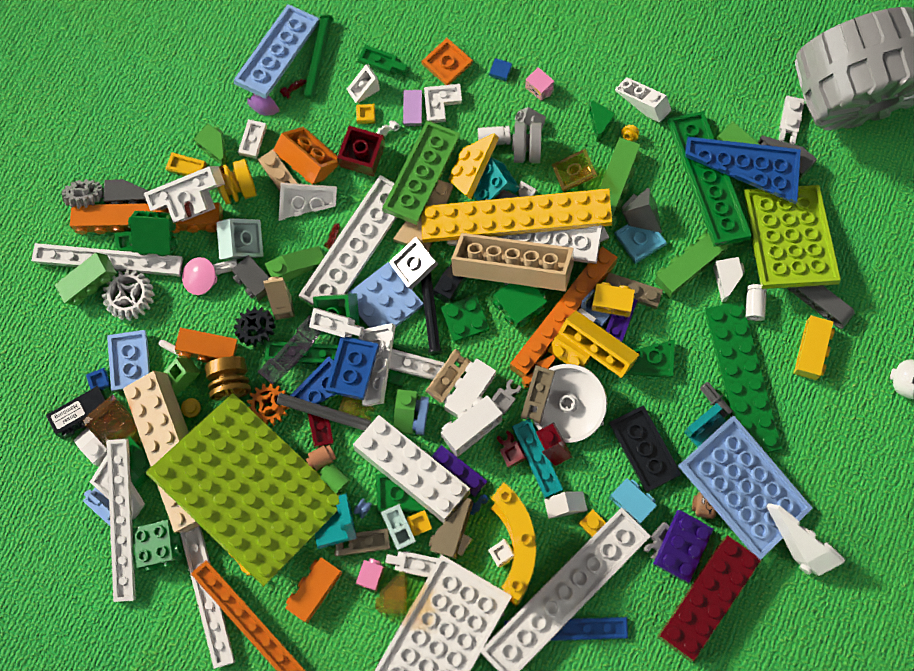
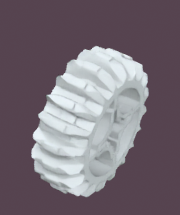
M126 270L125 275H123L122 272H119L118 277L113 276V281L107 283L109 287H103V290L106 292L102 294V298L105 299L103 304L107 306L109 313L112 312V315L114 317L118 316L120 320L126 317L127 320L131 321L132 316L138 319L139 313L145 315L144 309L150 310L148 303H153V299L150 297L155 296L154 292L151 291L153 286L149 284L150 280L145 278L142 273L138 274L137 271L131 273L129 270ZM128 283H136V284H132V285H130V286H125V284H128ZM125 290L127 291L128 294H129V293L131 294L130 296H131L132 300H131L129 297L126 296L127 294L124 292ZM141 291H142L141 298L139 299V301H137V298H138V296L141 294ZM128 304L133 305V306L127 307V308H122V307H121V306L124 307V306H126V305H128Z

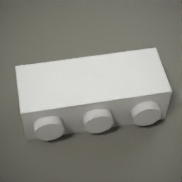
M477 358L474 363L470 362L465 369L467 373L463 379L460 377L454 386L456 388L453 394L449 393L443 402L445 404V411L458 418V414L463 410H469L473 407V403L479 397H482L496 376V370Z

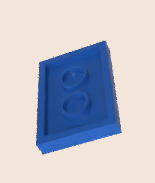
M341 337L325 391L364 400L379 344Z

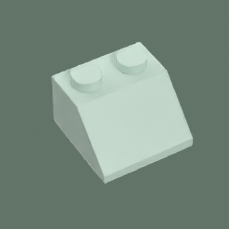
M226 219L216 222L219 259H245L248 255L251 258L263 257L260 220Z

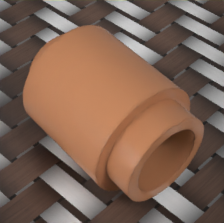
M323 445L308 453L309 458L306 461L309 466L318 471L326 465L333 463V460L337 458L330 445L326 447Z

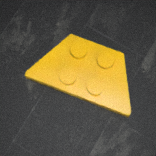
M491 134L464 147L452 169L448 180L469 199H472L499 140L496 134Z

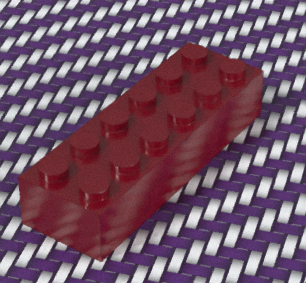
M727 535L714 551L656 638L689 662H693L762 559H759L754 553Z

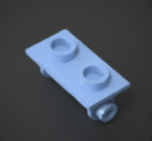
M94 488L92 491L90 489L87 490L84 494L86 498L83 502L110 526L109 500L97 488Z

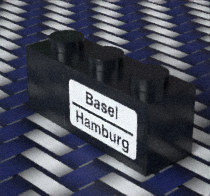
M96 386L48 413L46 417L55 435L62 439L71 437L80 428L83 429L90 426L92 421L106 417L113 408L104 391Z

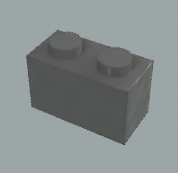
M249 255L231 269L235 275L232 278L239 286L242 284L245 286L246 290L244 291L251 299L255 297L259 302L267 295L263 281L268 280L269 277Z

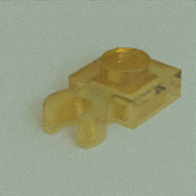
M343 396L338 411L357 417L360 415L362 418L371 421V417L366 416L365 413L368 410L374 412L375 409L372 406L363 407L362 400Z

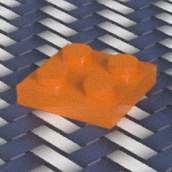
M448 38L422 60V65L445 85H450L473 64V60Z

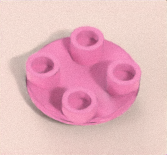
M201 257L190 260L182 273V282L185 289L194 295H202L208 292L218 280L212 263L208 259Z

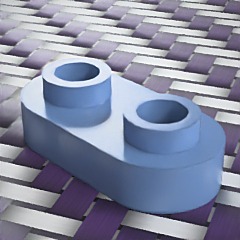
M421 396V399L416 401L415 411H418V418L413 421V430L416 431V435L424 436L429 397Z

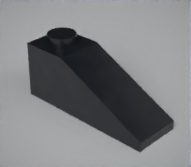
M451 263L433 289L434 297L447 304L452 303L467 277L454 276Z

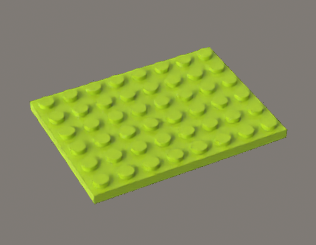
M234 393L146 472L158 486L263 586L337 512L336 505L340 504L338 497L340 494H336L307 462Z

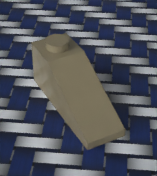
M467 498L440 526L435 535H432L429 543L430 551L457 559L461 540L474 503L471 499Z

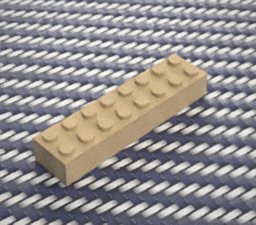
M152 371L123 388L151 467L189 433L168 374L158 371ZM158 486L174 532H189L200 526Z

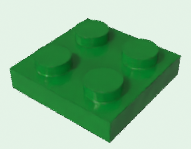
M477 295L441 307L453 343L489 331V326Z

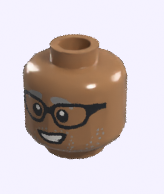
M700 492L694 495L692 511H695V515L697 517L714 519L717 515L716 510Z

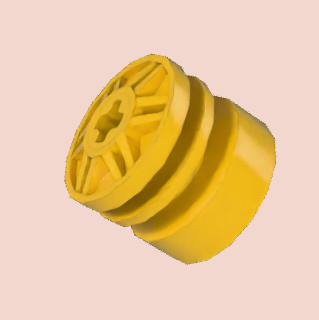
M246 159L233 162L234 171H230L226 164L223 165L225 174H222L225 184L217 188L226 205L231 204L230 195L233 196L235 202H238L239 192L242 193L245 199L257 196Z

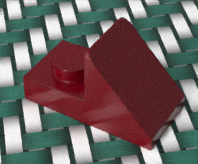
M554 422L536 431L545 449L542 453L554 466L572 458Z

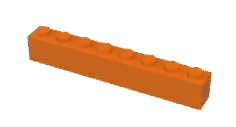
M213 202L215 209L183 222H176V229L173 233L180 231L195 233L198 230L216 232V222L223 221V208L220 202ZM148 204L88 205L86 208L84 206L80 208L74 206L71 208L70 227L77 234H87V232L105 234L106 232L131 231V228L128 227V219L134 211H150ZM168 207L165 208V209H162V210H158V211H151V212H168V213H170L169 210H168Z
M604 247L600 248L597 264L589 263L512 360L510 363L511 371L521 378L533 372L536 363L541 361L547 354L554 338L559 334L565 320L581 308L582 300L592 289L595 290L596 283H602L608 273L614 268L617 256Z

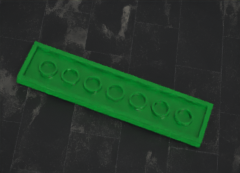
M704 111L669 118L668 125L713 246L750 240L752 235L729 176L685 157L687 137L715 140Z
M743 301L705 308L704 313L728 406L733 410L731 417H736L765 453L781 450V443Z

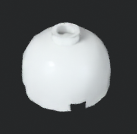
M913 359L901 362L897 369H892L890 375L895 391L909 399H914Z

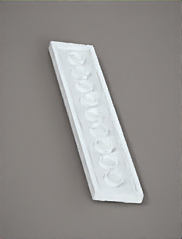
M621 507L490 640L480 653L498 671H520L644 544L650 535Z

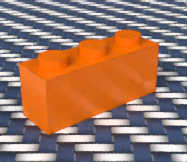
M180 327L175 352L181 358L190 359V357L198 358L197 360L200 362L208 363L218 358L235 356L238 341L235 338Z
M322 557L319 561L316 559L312 563L309 575L301 579L298 584V591L295 594L292 593L286 601V609L307 624L342 575L339 569Z

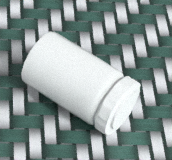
M509 126L478 128V141L491 134H496L499 137L496 145L510 144L511 132Z
M759 284L747 286L746 318L751 321L765 320L767 289H761Z

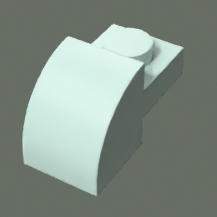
M399 504L381 512L397 550L416 542Z

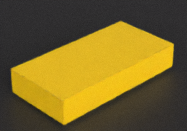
M171 153L166 170L187 176L206 168L207 163L206 161Z

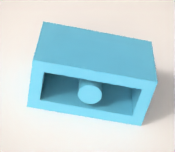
M626 478L610 495L609 499L620 509L622 507L640 525L657 505L654 503L655 500L648 493L644 494L639 490L640 486L637 482Z

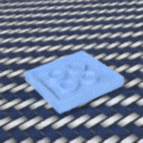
M389 262L347 293H357L359 316L369 328L391 323L397 327L424 306L418 296L405 285Z

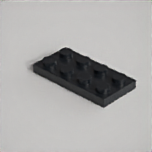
M644 405L608 423L645 493L682 475Z

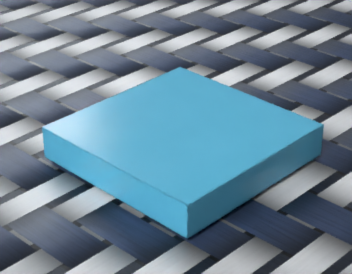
M628 224L614 233L635 264L667 244L660 232L632 227Z

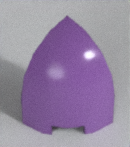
M253 94L251 99H247V104L260 115L269 116L280 111L269 95L265 99Z

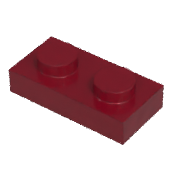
M307 413L314 448H320L323 445L325 447L333 445L330 421Z

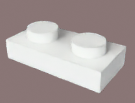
M248 119L238 150L239 155L257 159L267 128L266 123Z

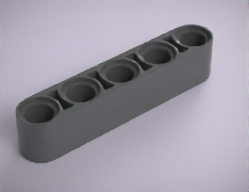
M823 285L787 287L794 295L825 319L833 321V325L840 329H843L855 315L853 308Z

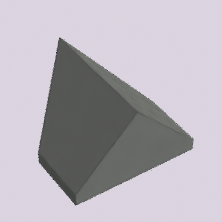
M647 188L626 206L622 213L629 226L662 233L657 204L651 190Z

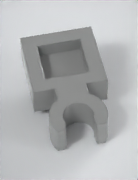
M512 379L507 382L506 390L500 387L491 398L493 403L502 412V415H505L516 401L513 395L518 394L521 390L520 385L516 389H511Z
M666 522L662 523L650 536L654 542L644 547L645 552H649L651 548L654 549V554L651 556L652 559L656 558L670 527Z

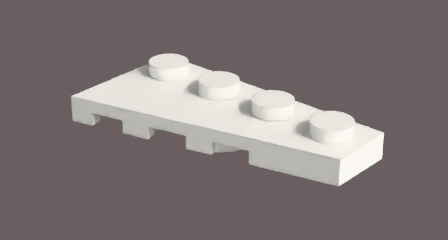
M393 323L364 329L363 335L359 336V340L379 344L365 399L362 400L363 406L367 407L384 403L396 325Z

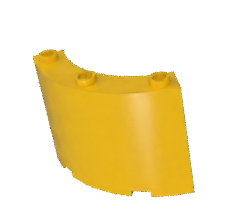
M503 482L491 497V500L495 502L491 510L503 522L512 541L514 552L513 565L501 588L512 596L510 602L517 607L528 588L536 555V542L533 525L525 506L515 492Z

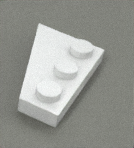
M106 455L90 483L109 500L108 461ZM131 482L133 520L138 516L145 503Z

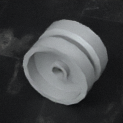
M515 122L512 146L514 163H523L526 151L529 152L530 163H540L541 123L532 122L529 134H526L525 122Z

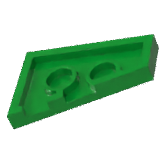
M675 339L660 344H652L648 347L632 349L640 355L625 375L673 378Z

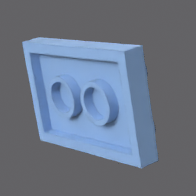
M140 330L107 335L111 391H124L123 388L150 373L147 331Z

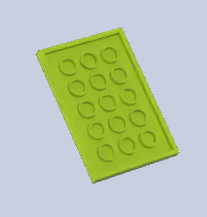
M819 185L798 186L796 204L761 189L744 190L745 205L761 289L835 285L840 283L841 279Z

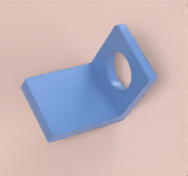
M592 289L582 300L581 308L595 317L594 323L602 327L612 314L592 311L595 290Z

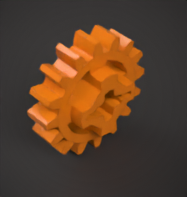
M270 383L268 388L265 384H262V389L256 387V393H250L252 400H247V403L251 405L249 408L266 425H268V422H271L274 426L275 420L282 422L281 416H287L285 409L290 408L283 405L280 407L277 404V398L279 393L287 394L285 390L281 391L280 386L274 389L272 383ZM257 403L260 405L259 412L256 409ZM266 403H272V406H271V407H270V406H267V407H266L265 404H266Z

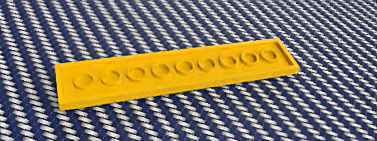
M609 189L425 206L421 215L423 243L459 240L461 233L493 237L580 229L601 225L612 226Z

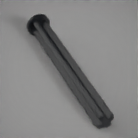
M430 272L421 280L429 344L428 355L434 356L442 354L443 350L440 348L432 275Z

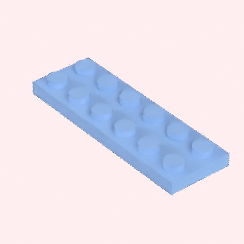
M288 4L234 78V84L266 99L319 24V18Z

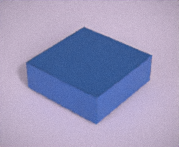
M495 58L489 76L507 81L512 63Z
M105 368L86 374L90 389L96 386L102 390L111 387Z

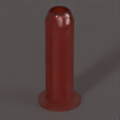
M335 223L333 225L327 243H324V247L328 249L332 247L339 233L340 224Z

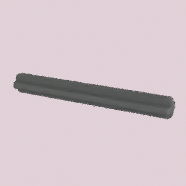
M279 393L277 398V404L363 431L371 424L370 420L283 393Z

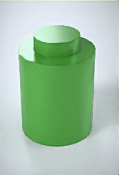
M334 464L331 466L326 465L320 471V478L336 494H340L351 481Z

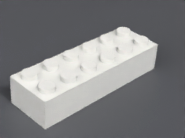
M380 415L377 416L353 444L354 450L401 487L443 523L470 495V488Z

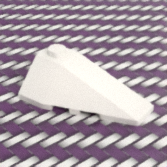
M768 503L766 507L794 560L801 565L799 568L808 575L812 573L820 576L844 563L845 559L828 543L823 544L815 539L816 534L805 527L799 526L800 521L785 509Z

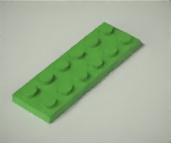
M426 121L382 207V212L417 225L460 138V133Z

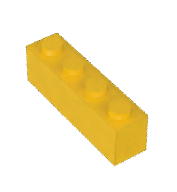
M577 310L565 320L559 331L561 336L621 378L632 368L640 355Z

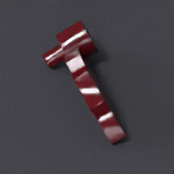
M307 79L296 80L288 89L283 87L280 93L283 97L290 99L289 94L305 85Z

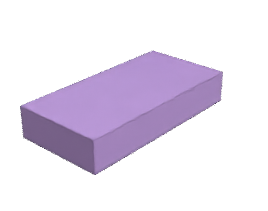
M404 90V126H422V90Z

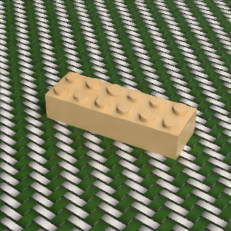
M461 233L451 258L452 271L454 276L566 291L574 265V248Z

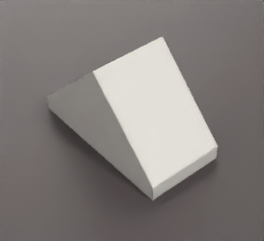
M368 64L364 66L347 88V91L356 103L380 90L378 78Z
M583 491L563 492L544 499L548 519L587 511Z

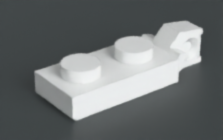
M313 308L309 325L310 328L344 338H351L352 334L363 335L365 328L354 325L355 320L318 308Z
M404 551L398 552V556L387 554L386 563L395 565V570L427 578L438 561V558Z

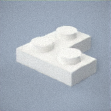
M460 84L424 87L427 121L432 123L446 122L444 105L462 104Z

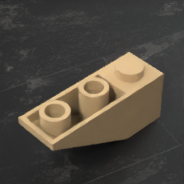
M275 276L263 281L275 319L295 317L292 297L283 277Z

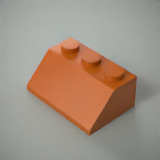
M304 127L281 133L273 149L279 158L286 161L294 171L301 174L312 185L323 181L339 165L337 155Z

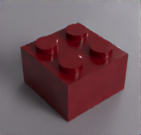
M349 125L337 156L339 167L374 177L386 145L384 135Z

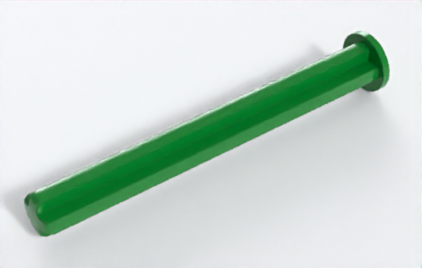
M328 14L320 15V26L304 96L308 99L315 97L331 22L334 21V18Z

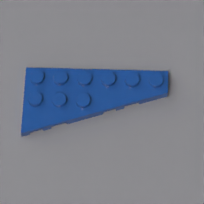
M687 137L686 158L791 203H797L801 149Z

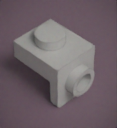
M530 107L518 111L515 116L516 122H525L526 129L530 130L532 122L541 123L542 131L546 119L544 115Z

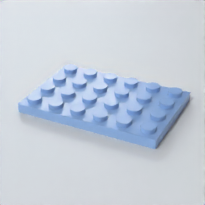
M735 416L729 418L678 465L749 551L754 553L759 559H762L783 538L766 507L768 503L781 506L798 521L812 509L811 505Z

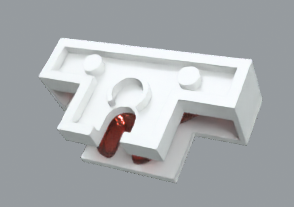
M209 166L145 192L144 195L150 211H158L168 207L173 222H183L215 209L209 190L222 186L225 182L219 166Z

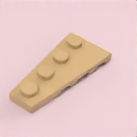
M439 180L426 206L448 204L454 188L453 184ZM420 217L417 225L406 221L393 238V241L407 245L417 237L423 243L422 217ZM433 242L423 243V245L430 251Z

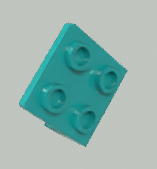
M490 157L473 194L477 201L493 200L503 189L513 193L520 189L504 163Z
M718 403L687 427L684 432L697 448L726 422L719 414L722 408Z
M346 494L338 496L340 504L336 505L337 512L315 533L318 549L357 539L352 510Z

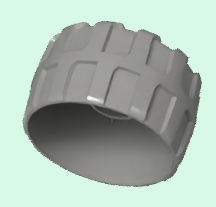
M895 7L856 17L823 32L798 51L795 66L805 102L816 126L824 130H838L842 127L853 128L861 126L869 119L881 120L889 117L892 111L899 108L908 109L914 106V8Z

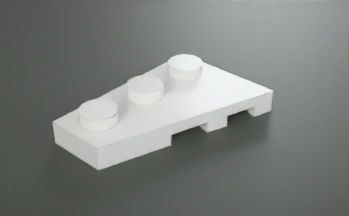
M281 183L279 221L288 217H296L304 213L335 207L337 187Z

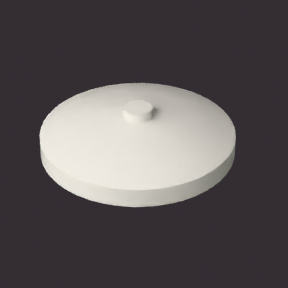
M561 364L549 368L556 372L540 424L534 422L535 426L540 430L554 422L565 443L577 442L591 436L602 424L607 411V396L601 381L590 370L579 365ZM531 405L530 411L536 412L538 407Z

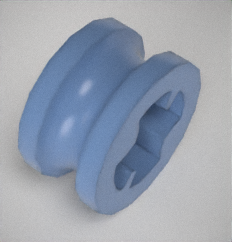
M364 498L358 503L353 512L354 514H359L360 518L367 514L372 505L370 502L366 503Z

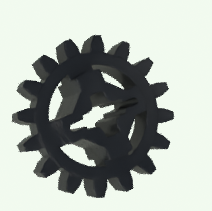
M254 306L253 311L247 308V313L241 312V318L235 319L237 324L234 325L236 330L234 333L239 341L245 343L246 346H249L251 343L254 347L257 346V343L264 345L263 340L270 341L268 336L275 334L272 330L276 328L275 319L269 310L265 311L263 307L258 310Z

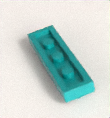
M531 419L512 426L544 498L563 491L551 462L542 453L545 449L536 434Z

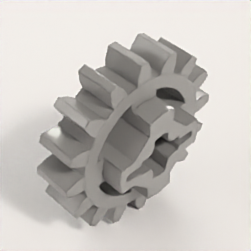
M85 179L84 182L80 180L71 182V186H65L61 195L66 206L70 205L71 208L77 206V208L84 206L86 208L88 205H95V201L100 202L104 192L100 182L95 183V180L88 181V179Z

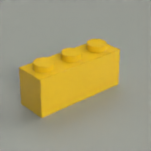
M810 316L807 319L793 374L817 380L821 375H824L826 370L824 360L825 357L829 356L831 349L828 346L829 339L832 340L835 329L832 328L833 321L815 316Z

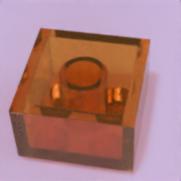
M114 394L83 419L85 426L106 448L107 440L126 439L138 431L133 415Z

